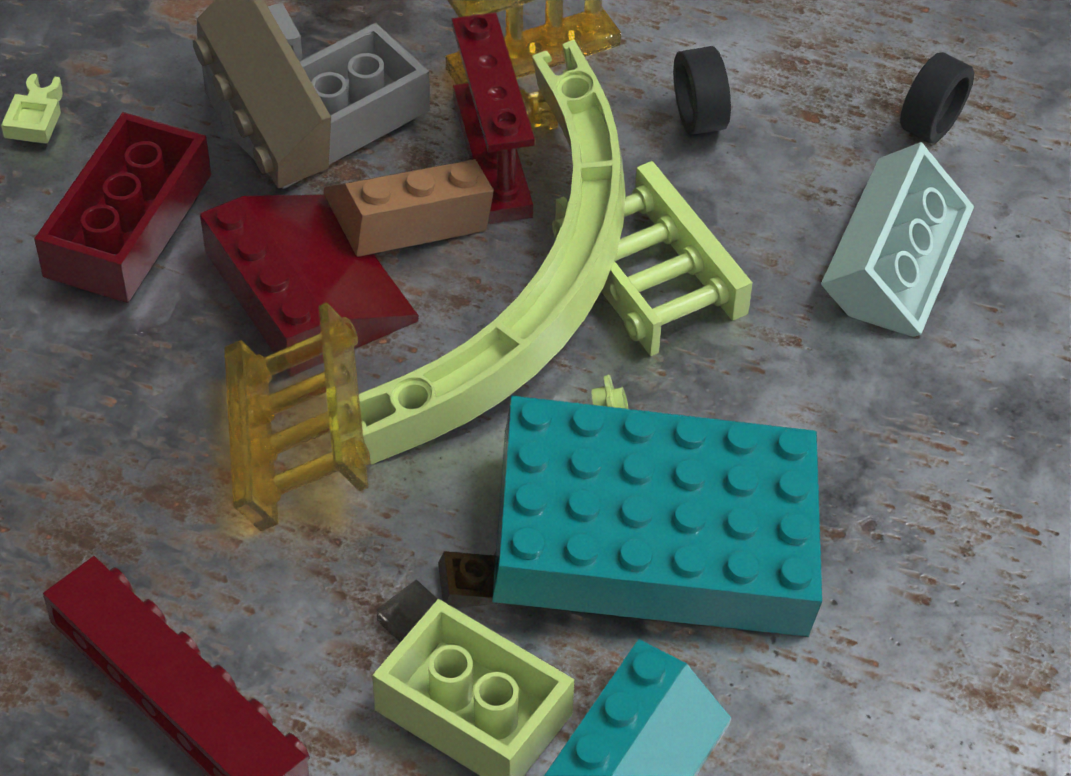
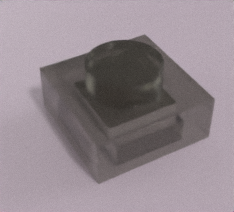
M416 579L376 609L377 621L401 642L437 601V598Z

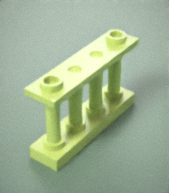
M651 161L638 166L636 169L635 188L631 195L625 197L624 217L640 212L647 214L655 225L620 239L616 258L601 292L624 321L630 338L633 341H639L648 354L653 356L659 353L661 326L711 304L721 306L732 321L748 315L753 282L656 164ZM564 196L556 199L555 220L552 222L555 238H557L568 206V200ZM661 242L671 244L679 254V256L628 277L615 262ZM687 272L691 275H696L704 285L700 289L655 308H651L639 293Z

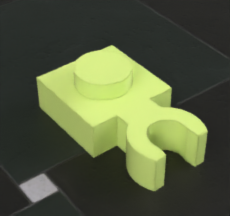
M31 74L26 80L28 96L14 95L1 127L4 138L48 144L61 114L59 101L63 96L60 77H54L51 85L41 88L38 75Z

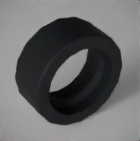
M714 46L678 51L674 58L673 80L676 103L684 128L690 135L727 129L731 116V94L726 68L720 52Z
M944 52L936 53L919 71L906 95L900 114L902 128L929 143L938 142L954 125L969 97L975 74L973 67Z

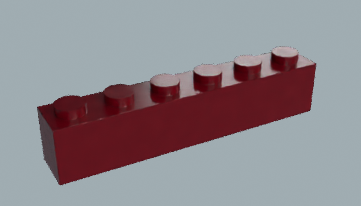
M93 556L43 592L50 623L207 776H309L308 760L310 756L303 743L292 733L282 734L273 725L270 714L258 700L254 698L249 701L246 700L237 691L234 680L220 665H215L214 667L209 665L201 657L197 644L187 633L181 631L177 634L167 625L164 614L153 601L146 599L143 602L133 593L130 582L119 569L113 567L109 570L101 561Z

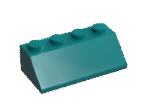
M638 639L544 776H697L729 726L731 717L687 663Z

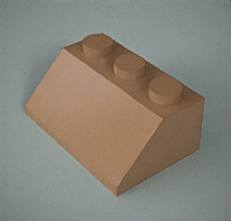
M476 159L326 186L324 187L323 194L353 251L359 257L486 231L494 190Z

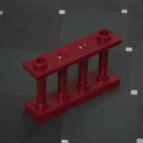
M497 13L452 18L453 32L468 83L453 85V100L470 160L476 159L494 190L488 224L533 218L534 205L517 148L535 146V138Z

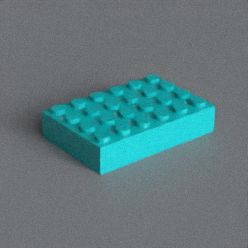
M511 396L504 435L492 602L809 637L822 604L817 431Z

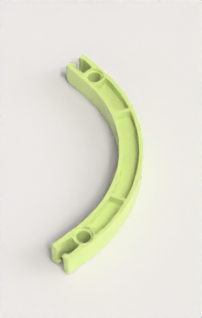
M574 39L562 44L567 69L563 70L561 75H555L548 66V62L552 61L548 51L532 55L538 88L560 124L570 146L573 161L571 194L565 218L554 245L536 275L520 295L494 321L467 342L439 359L404 376L345 399L360 440L363 442L371 465L458 428L509 397L533 378L565 346L587 317L606 283L617 255L624 224L626 192L618 133L610 104L596 75Z

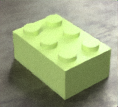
M437 599L372 675L375 711L480 776H524L573 714V678L440 599Z

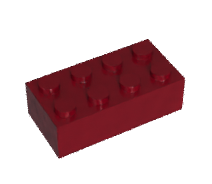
M122 112L34 238L42 276L129 303L212 175L206 135Z

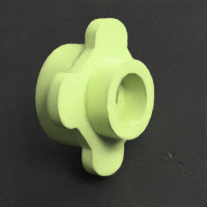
M610 375L604 376L605 386L592 389L593 405L629 409L623 387L614 389Z

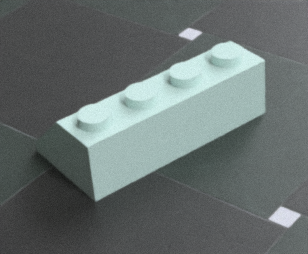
M922 142L878 158L821 282L824 289L849 317L911 337L922 334L974 209V205Z

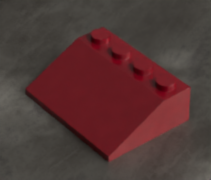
M324 194L241 196L200 213L206 254L290 377L419 321L417 312L374 254L356 256Z

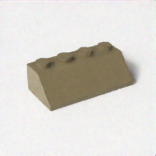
M214 0L197 18V39L193 40V48L202 66L209 65L214 74L212 76L213 84L222 102L228 100L234 110L232 112L233 120L242 138L247 136L250 138L254 146V159L261 173H269L278 189L329 169L331 115L265 1Z

